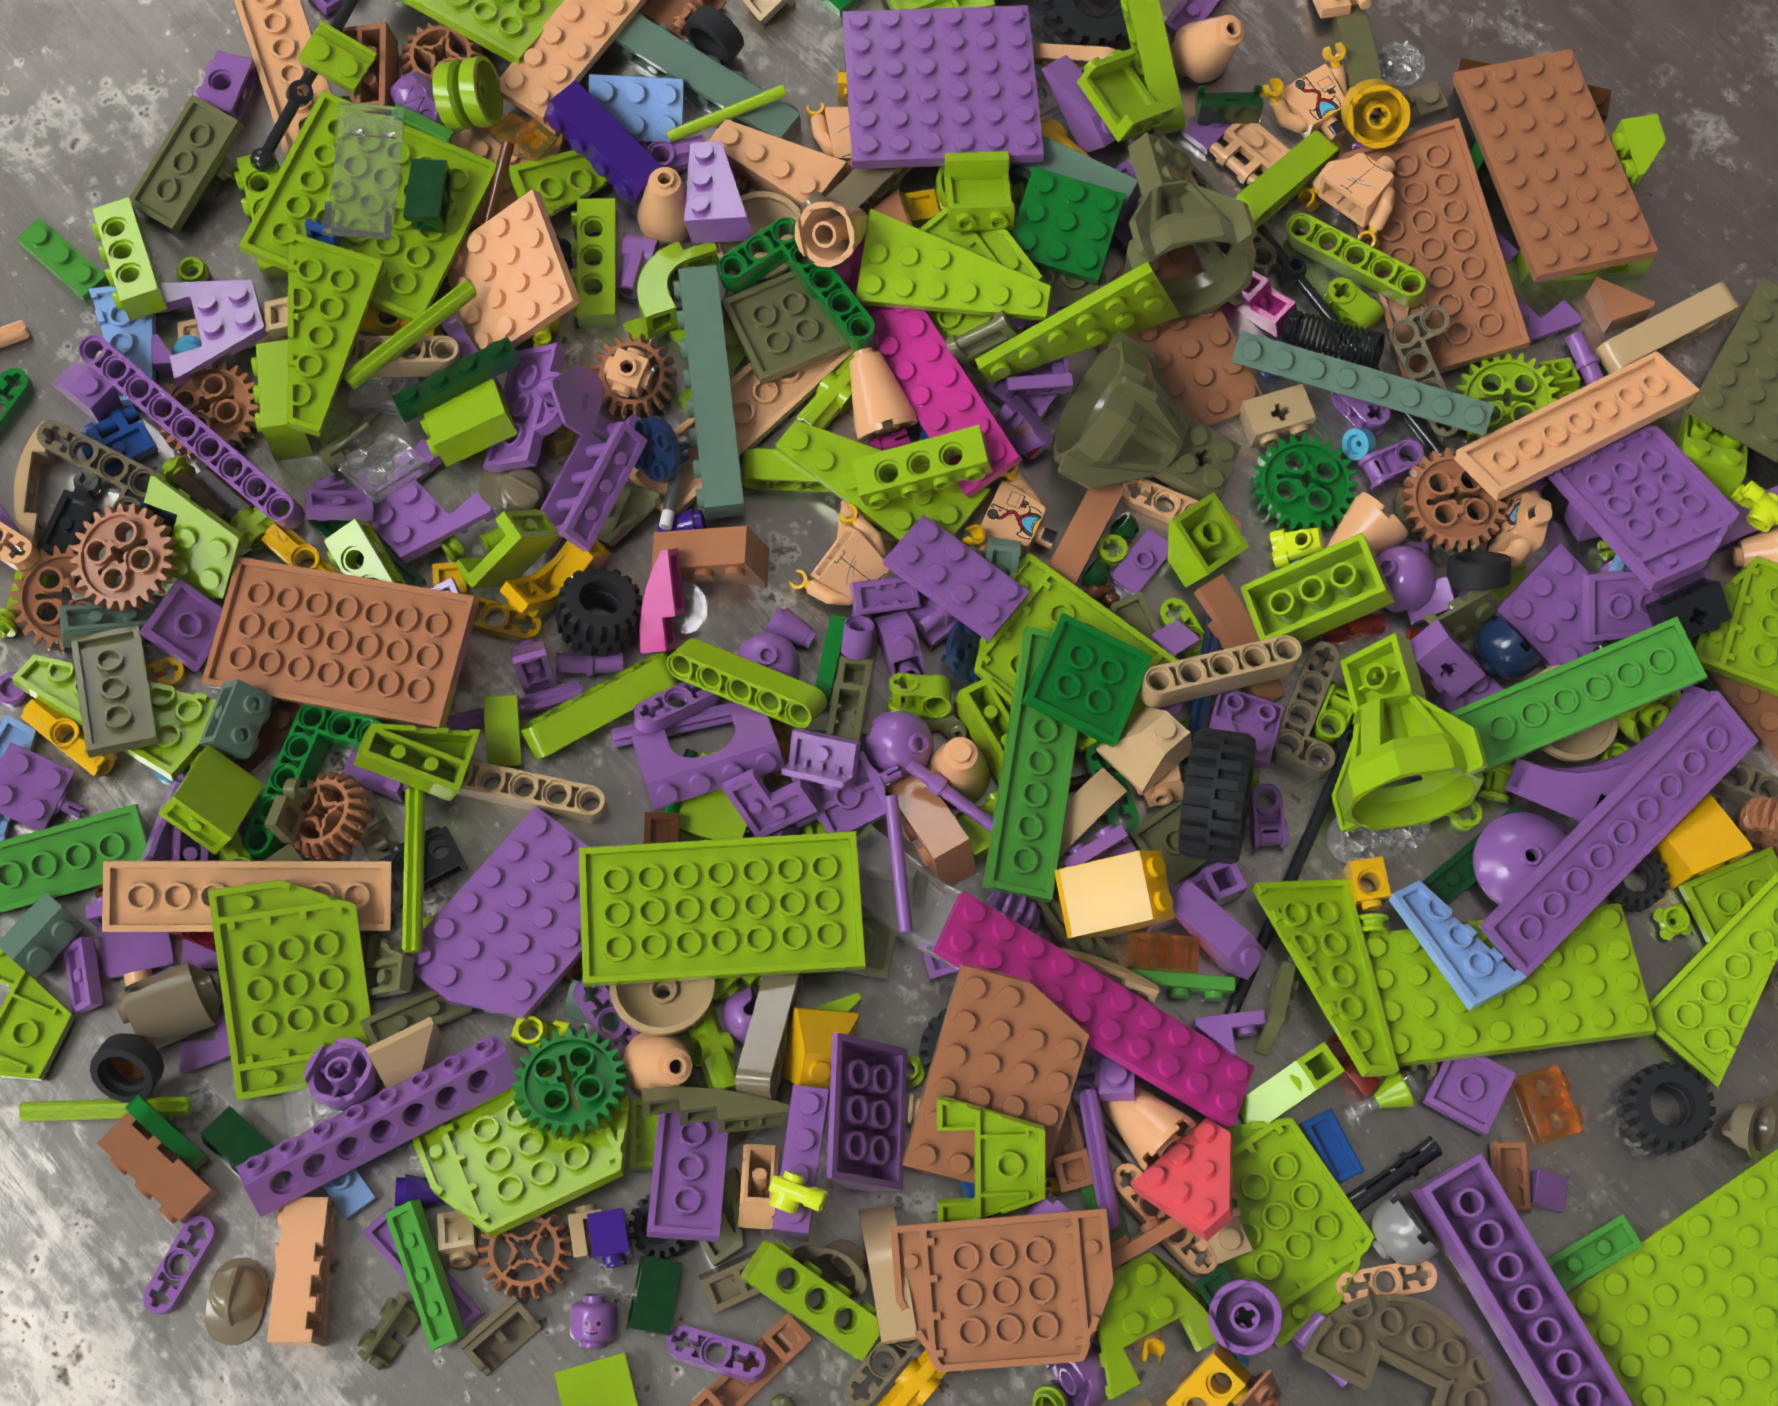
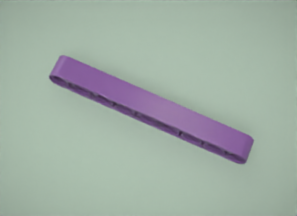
M98 335L86 336L80 342L78 352L83 361L266 516L285 529L297 528L302 523L305 512L299 502L115 347ZM103 349L102 354L95 359L97 352ZM126 368L124 375L118 378L120 371ZM149 387L148 393L141 397L142 391ZM172 407L170 414L163 417L166 409ZM196 426L194 433L186 437L188 430ZM219 445L217 453L210 457L211 450ZM242 465L240 474L233 477L235 468ZM266 485L265 492L261 496L256 497L257 490L261 486ZM286 505H290L288 513L280 517L281 509Z

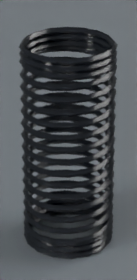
M1292 309L1285 319L1280 340L1297 347L1302 345L1303 349L1307 347V350L1310 351L1311 349L1314 352L1318 350V353L1323 352L1324 355H1327L1329 352V356L1332 357L1334 354V358H1338L1340 355L1341 360L1345 357V361L1348 362L1351 358V363H1354L1356 360L1358 365H1360L1359 363L1362 360V366L1376 369L1383 353L1385 333L1374 329L1370 331L1368 327L1364 330L1363 326L1359 328L1358 325H1355L1353 327L1351 323L1349 325L1347 322L1342 324L1341 321L1337 322L1335 319L1331 321L1328 318L1326 320L1324 316L1322 318L1319 315L1315 317L1314 314L1309 315L1308 312L1304 314L1303 311ZM1306 316H1307V321H1306V325H1305V328H1304L1303 336H1302V339H1301V341H1300V343H1299L1300 334H1301V331H1302V328H1303L1304 320H1305V318H1306ZM1312 318V324L1310 327L1309 335L1305 343V337L1308 331L1310 320ZM1317 319H1318L1317 327H1316L1315 334H1314V338H1313V341H1312V343H1311V345H1310L1311 336H1312V333H1313V330H1314V326H1315V323H1316V321H1317ZM1322 321H1323V326H1322V330H1321V333H1320L1319 341H1318V343H1317V345H1316V339H1317V336H1318V333H1319L1320 325H1321V323H1322ZM1327 323H1328V330H1327V333H1326V337H1325L1324 343H1323V345H1322V347H1321L1322 338H1323V336H1324L1325 328H1326V325H1327ZM1334 324L1331 340L1327 348V342L1330 335V331ZM1338 326H1339L1338 336H1337V339H1336L1334 348H1333V350H1332L1333 341H1334V338H1335V334H1336L1337 328H1338ZM1345 326L1343 339L1338 350L1339 340ZM1349 329H1350V334H1349L1348 342H1347L1346 348H1345V350H1344V352H1343L1345 340H1346L1348 331H1349ZM1355 329H1356L1355 337H1354V341H1353V345H1352L1351 350H1350V352H1349L1350 343H1351V340H1352L1354 331H1355ZM1361 332L1360 341L1354 355L1357 339ZM1365 334H1366L1365 344H1364L1362 353H1361V355H1360L1361 346H1362V343H1363V340H1364V337H1365Z

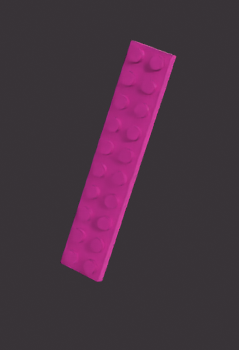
M865 237L845 262L832 266L855 297ZM862 305L875 324L876 343L873 350L881 352L928 437L932 438L980 425L985 435L993 473L985 474L986 476L978 481L963 480L957 482L967 497H972L1023 460L961 363L949 352L944 337L927 311ZM861 329L864 335L868 333L867 330ZM956 455L951 457L948 465L958 464L962 456Z
M962 891L957 896L933 950L934 954L958 968L961 963L1031 980L1039 987V990L1088 1031V1046L1226 1129L1234 1126L1255 1066L1237 1055L1233 1057L1214 1041L966 891Z

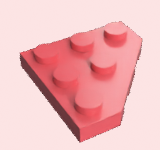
M1205 1118L1131 1183L1134 1192L1205 1241H1208L1233 1219L1231 1191H1233L1232 1153H1234V1142L1231 1133L1210 1119Z

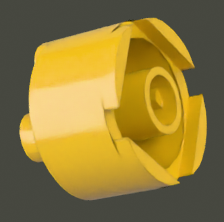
M1367 79L1348 89L1342 103L1341 117L1346 130L1356 141L1369 148H1385L1394 144L1402 133L1406 131L1410 122V107L1404 95L1391 83L1382 79ZM1375 108H1379L1381 112L1376 114V119H1372L1370 114L1374 112Z

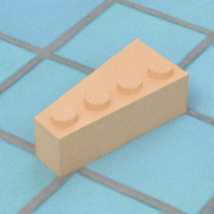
M727 119L724 120L707 141L722 142L733 176L739 177L743 175L746 180L750 181L752 189L781 194L793 201L799 209L812 194L820 192L826 197L846 178L847 161Z
M299 1197L279 1207L278 1227L281 1228L280 1240L277 1242L275 1249L276 1272L272 1288V1303L267 1335L268 1343L288 1347H325L335 1204L329 1197Z

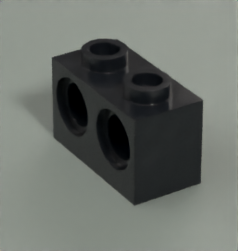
M436 826L425 831L424 891L469 869L447 826L442 828ZM401 843L390 850L391 854L384 858L386 861H391V872L403 893L404 843ZM442 845L449 847V852L445 857L441 859L432 857L433 851L437 847Z

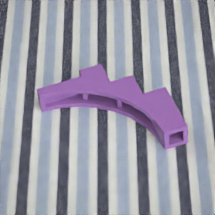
M1695 686L1685 688L1674 708L1653 732L1637 745L1613 758L1591 765L1567 768L1538 765L1518 758L1504 789L1582 822L1599 805L1598 799L1600 795L1607 796L1687 716L1709 691Z

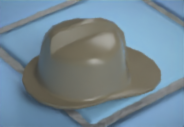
M526 468L496 473L486 471L479 483V491L483 500L500 512L540 510L551 490L548 481Z
M1778 1091L1770 1094L1761 1102L1739 1103L1735 1107L1732 1116L1722 1127V1134L1730 1137L1735 1146L1747 1150L1751 1159H1758L1765 1151L1778 1142Z
M839 1239L825 1247L803 1245L794 1250L793 1259L801 1264L805 1260L811 1262L823 1271L820 1278L830 1285L834 1280L839 1282L852 1292L850 1297L861 1296L866 1291L867 1280L865 1275L868 1271L866 1252L862 1251L851 1241Z
M234 1258L227 1261L216 1271L211 1281L205 1307L204 1323L208 1333L219 1343L239 1345L249 1340L259 1327L268 1292L269 1280L265 1269L257 1261L250 1258Z

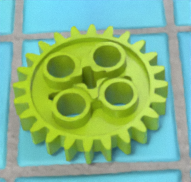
M1507 353L1505 359H1500L1497 356L1490 363L1487 359L1480 361V368L1471 364L1469 367L1471 375L1464 373L1461 375L1460 381L1464 385H1456L1455 393L1495 404L1492 413L1497 416L1498 420L1489 422L1485 436L1516 421L1514 416L1517 414L1528 415L1558 400L1554 397L1558 396L1559 387H1550L1554 383L1555 377L1548 376L1544 378L1547 367L1534 368L1536 358L1525 363L1524 353H1521L1517 360L1512 359L1511 353ZM1491 382L1495 383L1499 389L1489 392L1483 388V385ZM1525 383L1532 390L1523 393L1518 391L1515 386ZM1503 399H1509V404L1511 405L1509 407L1504 406ZM1534 401L1536 405H1531L1529 402ZM1472 432L1467 433L1468 440L1474 438L1475 436H1477L1479 439L1484 437L1482 435L1475 434Z

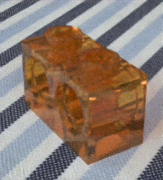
M1130 931L1126 939L1124 967L1130 970L1139 969L1196 974L1198 972L1200 937Z
M1558 1064L1514 1078L1511 1086L1535 1148L1574 1136L1583 1131L1581 1111L1576 1104L1573 1105L1568 1092L1570 1091L1568 1077L1564 1071L1560 1072ZM1537 1080L1547 1083L1550 1089L1549 1096H1543L1538 1092L1536 1087ZM1550 1113H1554L1561 1118V1130L1551 1126L1549 1122Z

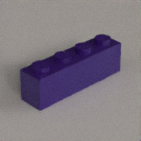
M576 80L573 81L548 102L544 115L549 126L553 130L560 132L569 141L571 148L576 153L582 154L591 163L594 171L598 175L604 176L614 186V190L621 198L627 199L632 205L636 204L643 197L651 173L662 166Z

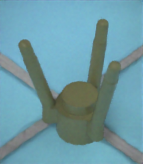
M375 408L337 440L319 450L320 455L332 473L340 469L341 473L345 475L354 469L380 463L398 456V453L393 451L352 463L348 462L353 456L346 445L370 427L369 422L380 413L379 408Z

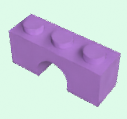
M1218 862L1202 869L1199 874L1188 879L1219 906L1242 897L1248 888L1236 862L1233 864ZM1186 881L1172 885L1171 882L1168 883L1172 898ZM1175 917L1174 919L1145 928L1149 935L1180 921Z

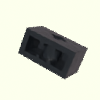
M1700 578L1645 605L1652 627L1678 617L1690 642L1692 637L1700 633L1713 632L1721 627V623L1732 618L1720 581Z

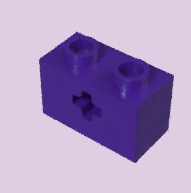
M623 1208L587 1214L593 1258L599 1264L606 1266V1269L626 1266V1259L634 1258L632 1239L629 1234L631 1231L630 1227H628V1214Z

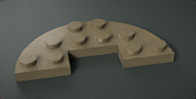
M1401 1294L1369 1295L1339 1307L1319 1324L1307 1342L1301 1356L1302 1359L1363 1390L1371 1388L1380 1359L1435 1387L1436 1391L1431 1406H1499V1404H1495L1491 1385L1494 1379L1482 1352L1477 1353L1466 1337L1468 1333L1441 1309L1411 1296Z

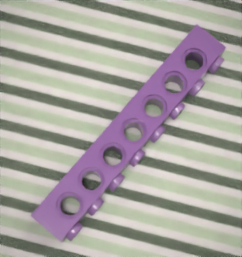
M495 1034L478 1041L475 1045L456 1055L448 1056L442 1062L424 1071L413 1074L409 1079L391 1088L380 1091L377 1095L362 1103L352 1105L344 1112L315 1124L311 1129L282 1141L279 1145L266 1152L250 1157L246 1162L236 1166V1169L247 1194L259 1216L262 1217L512 1088V1083L519 1081L513 1073L515 1068L498 1035Z

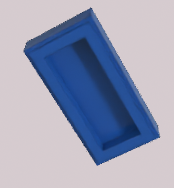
M1332 1108L1299 1124L1303 1134L1338 1184L1365 1172Z

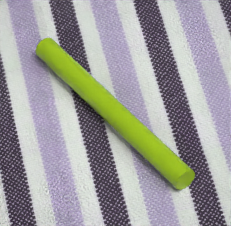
M783 84L668 130L666 131L668 138L673 143L720 124L725 119H732L786 97L787 93Z

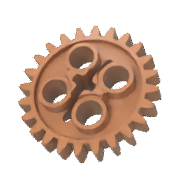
M214 361L212 362L213 367L211 369H200L188 376L190 381L178 386L177 383L175 385L165 383L169 394L185 406L193 402L187 409L232 447L238 445L244 449L245 444L242 439L244 437L254 438L249 429L250 427L256 428L255 413H260V407L256 405L254 399L253 385L255 383L237 365L231 369L227 361H223L220 367H218ZM219 387H222V389L218 393L212 394L214 390H216ZM172 407L166 409L163 417L170 414ZM236 412L231 419L225 420L229 414ZM196 426L188 430L186 437L194 433ZM164 428L159 431L163 438L167 439V444L172 449L175 448L180 455L184 456L187 454L192 461L198 458ZM219 445L211 450L210 456L217 453Z
M1445 448L1441 456L1435 450L1429 455V460L1423 456L1418 461L1419 467L1414 465L1409 471L1411 476H1407L1403 481V484L1408 488L1404 489L1400 496L1408 499V501L1402 504L1401 509L1410 511V514L1404 520L1405 522L1414 521L1416 523V526L1411 531L1412 533L1419 531L1424 533L1421 540L1422 543L1426 542L1429 538L1433 539V549L1435 550L1441 543L1445 544L1446 553H1449L1455 545L1459 553H1463L1467 549V545L1472 550H1475L1480 545V542L1486 544L1491 539L1490 534L1495 535L1500 530L1497 524H1501L1506 519L1500 512H1504L1508 508V504L1500 500L1496 501L1454 460L1455 454L1452 456L1449 448ZM1461 478L1470 480L1473 489L1465 487ZM1429 481L1438 483L1441 487V492L1433 490ZM1478 495H1479V496H1481L1482 500L1479 499V498H1471V497H1472V496H1478ZM1426 501L1432 502V503H1436V502H1438V503H1437L1436 505H1428V504L1426 503ZM1467 509L1474 510L1478 514L1479 520L1472 519L1468 515ZM1435 512L1444 514L1447 523L1438 521Z
M118 503L117 511L108 505L105 506V516L94 512L95 523L83 522L87 531L85 534L75 533L77 538L81 540L80 545H71L70 548L77 551L78 556L69 559V562L78 565V568L71 572V576L82 578L76 587L84 591L87 590L84 595L85 598L92 601L95 600V605L104 608L107 605L108 610L117 612L120 608L121 611L129 613L131 606L142 610L143 599L154 604V592L163 595L166 593L161 584L163 582L173 583V580L167 573L168 571L178 570L177 566L170 563V559L178 557L179 553L170 550V547L175 545L177 540L172 537H166L170 534L172 528L165 524L162 525L164 521L162 517L158 515L153 516L154 511L145 507L141 510L140 506L133 503L129 508L123 503ZM133 528L132 538L126 541L127 532ZM105 547L106 554L99 560V552ZM149 555V565L143 569L142 562ZM122 574L121 584L115 587L116 578Z
M56 545L53 548V555L48 556L42 549L40 550L42 560L36 561L30 570H19L20 574L24 577L23 580L13 579L12 583L20 590L9 593L10 598L19 601V603L10 606V609L13 613H22L15 619L17 625L27 623L22 631L25 637L36 633L33 640L35 645L40 644L45 639L47 640L46 648L48 651H51L55 644H59L61 652L65 654L67 648H64L62 645L59 607L95 603L80 601L81 599H87L84 597L86 591L79 590L76 587L77 581L81 578L71 576V572L77 569L78 565L70 563L69 559L78 555L74 554L70 548L71 545H68L66 553L62 554ZM48 575H55L60 579L59 584L50 589L43 587L41 582ZM65 593H71L72 600L69 601V605L62 604L61 599L64 598ZM44 595L52 599L37 600L36 596ZM51 607L57 610V616L51 621H42L39 618V613L44 608Z

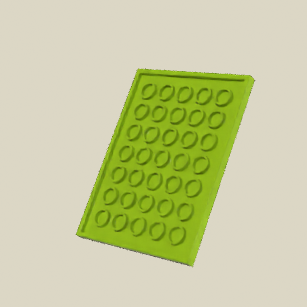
M1777 1147L1641 1241L1643 1246L1566 1293L1633 1406H1778Z

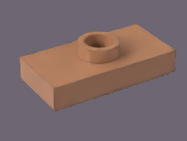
M1492 1141L1490 1143L1492 1172L1518 1214L1532 1213L1528 1142Z

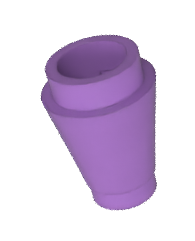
M779 606L766 628L767 631L782 635L791 643L803 645L806 648H809L817 633V630L813 629L789 608L784 610Z

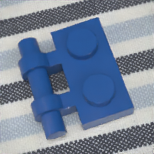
M133 405L122 411L120 408L112 411V416L96 424L91 422L84 426L85 430L80 432L136 462L158 451L142 420L129 425V421L139 417ZM119 427L120 430L104 439L102 438V435ZM92 446L82 450L87 460L93 455ZM118 460L110 462L107 467V474L111 476L124 469L123 462Z

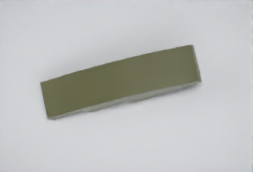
M1358 4L1352 5L1349 15L1332 17L1335 43L1340 42L1346 48V54L1341 60L1345 66L1349 89L1367 79H1382L1375 43L1365 10L1360 9Z
M873 634L871 653L866 659L853 660L845 657L843 654L840 656L826 734L856 741L861 740L879 642L878 634Z
M681 1086L642 1089L643 1116L679 1112L680 1125L716 1121L717 1134L781 1127L788 1124V1104L753 1094L717 1088Z

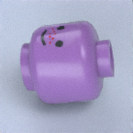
M584 1294L583 1301H578L571 1306L570 1336L573 1340L579 1342V1347L604 1348L607 1347L608 1341L616 1337L617 1306L610 1301H605V1294Z

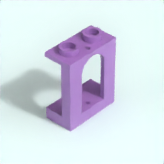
M1050 306L1049 317L1061 310H1058L1056 306ZM1009 318L1020 331L1027 326L1036 325L1041 322L1038 320ZM1068 356L1051 362L1052 374L1021 376V373L1004 378L1006 398H1013L1016 394L1020 397L1070 393L1073 387L1072 373L1069 372Z

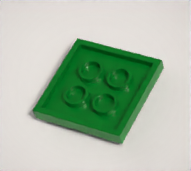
M1033 167L1013 228L1012 237L1036 267L1097 285L1125 193Z
M1062 612L1057 618L1022 704L1113 748L1118 744L1153 656Z

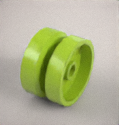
M481 55L465 58L462 63L459 60L437 64L432 79L433 96L440 119L447 129L459 132L473 129L474 125L482 128L499 124L504 108L503 95L500 91L498 74L490 59Z

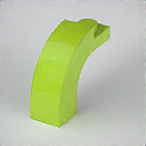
M677 241L658 251L646 263L639 276L637 296L641 321L648 337L678 327L676 306L671 298L674 291L673 281H679L678 269L717 265V270H719L718 249L715 243L697 244L683 250L680 242Z

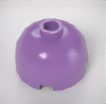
M1399 545L1385 549L1376 556L1395 601L1385 606V608L1394 613H1400L1399 611L1405 610L1411 612L1419 609L1429 600L1436 586V583L1433 582L1436 567L1428 556L1410 546Z
M772 632L758 633L748 638L740 646L737 653L738 656L799 680L801 674L800 656L794 645L784 636Z
M907 711L883 712L873 720L871 725L874 724L871 734L866 735L865 747L868 760L875 770L883 772L897 764L902 776L911 774L905 769L913 758L924 767L927 765L933 753V735L929 726L918 715Z
M339 1038L334 1040L336 1044L330 1045L327 1048L323 1045L317 1049L309 1059L304 1072L305 1081L308 1083V1090L317 1102L331 1110L345 1111L350 1106L360 1104L369 1099L375 1092L379 1074L365 1049L367 1047L365 1044L352 1038Z
M1091 1343L1084 1362L1046 1364L1047 1370L1053 1367L1057 1380H1051V1384L1063 1391L1067 1398L1068 1406H1101L1108 1399L1105 1391V1386H1107L1105 1369L1101 1367L1099 1354L1102 1352L1101 1348L1094 1343Z

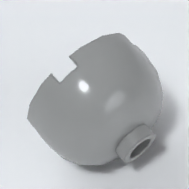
M1394 1193L1376 1209L1373 1215L1372 1231L1376 1240L1372 1242V1245L1384 1260L1391 1257L1398 1264L1406 1266L1421 1264L1433 1257L1441 1249L1435 1245L1437 1241L1415 1211H1406L1403 1205L1407 1202L1398 1193Z

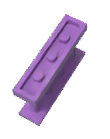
M624 421L616 423L607 442L601 441L592 433L579 436L540 509L546 513L560 535L545 552L549 556L554 555L563 537L583 552L591 550L648 441Z

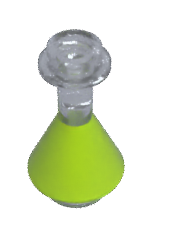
M1408 1070L1401 1073L1398 1071L1395 1075L1387 1076L1375 1094L1354 1106L1348 1101L1345 1102L1346 1106L1341 1108V1112L1350 1127L1355 1125L1361 1127L1360 1118L1379 1108L1413 1107L1415 1105L1414 1098L1420 1095V1090Z

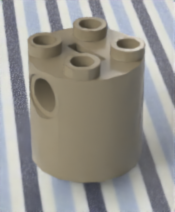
M188 960L123 987L118 992L120 1003L117 1004V1010L124 1024L130 1022L134 1035L145 1038L156 1049H159L216 1025L221 994L213 976L196 967Z

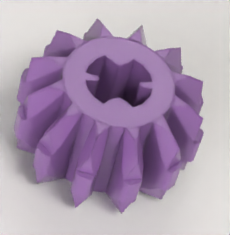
M992 891L985 904L1036 933L1042 911L1036 907L1037 904L1034 901L1026 899V896L1019 897L1013 893L1006 894Z

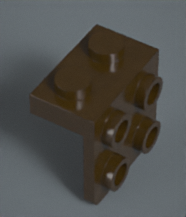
M242 465L235 468L233 477L240 474ZM206 466L193 478L183 468L172 476L178 485L177 490L182 489L191 496V499L204 510L209 509L229 525L232 518L239 511L247 507H255L209 466ZM266 485L261 486L257 490L256 497L261 496L265 492Z

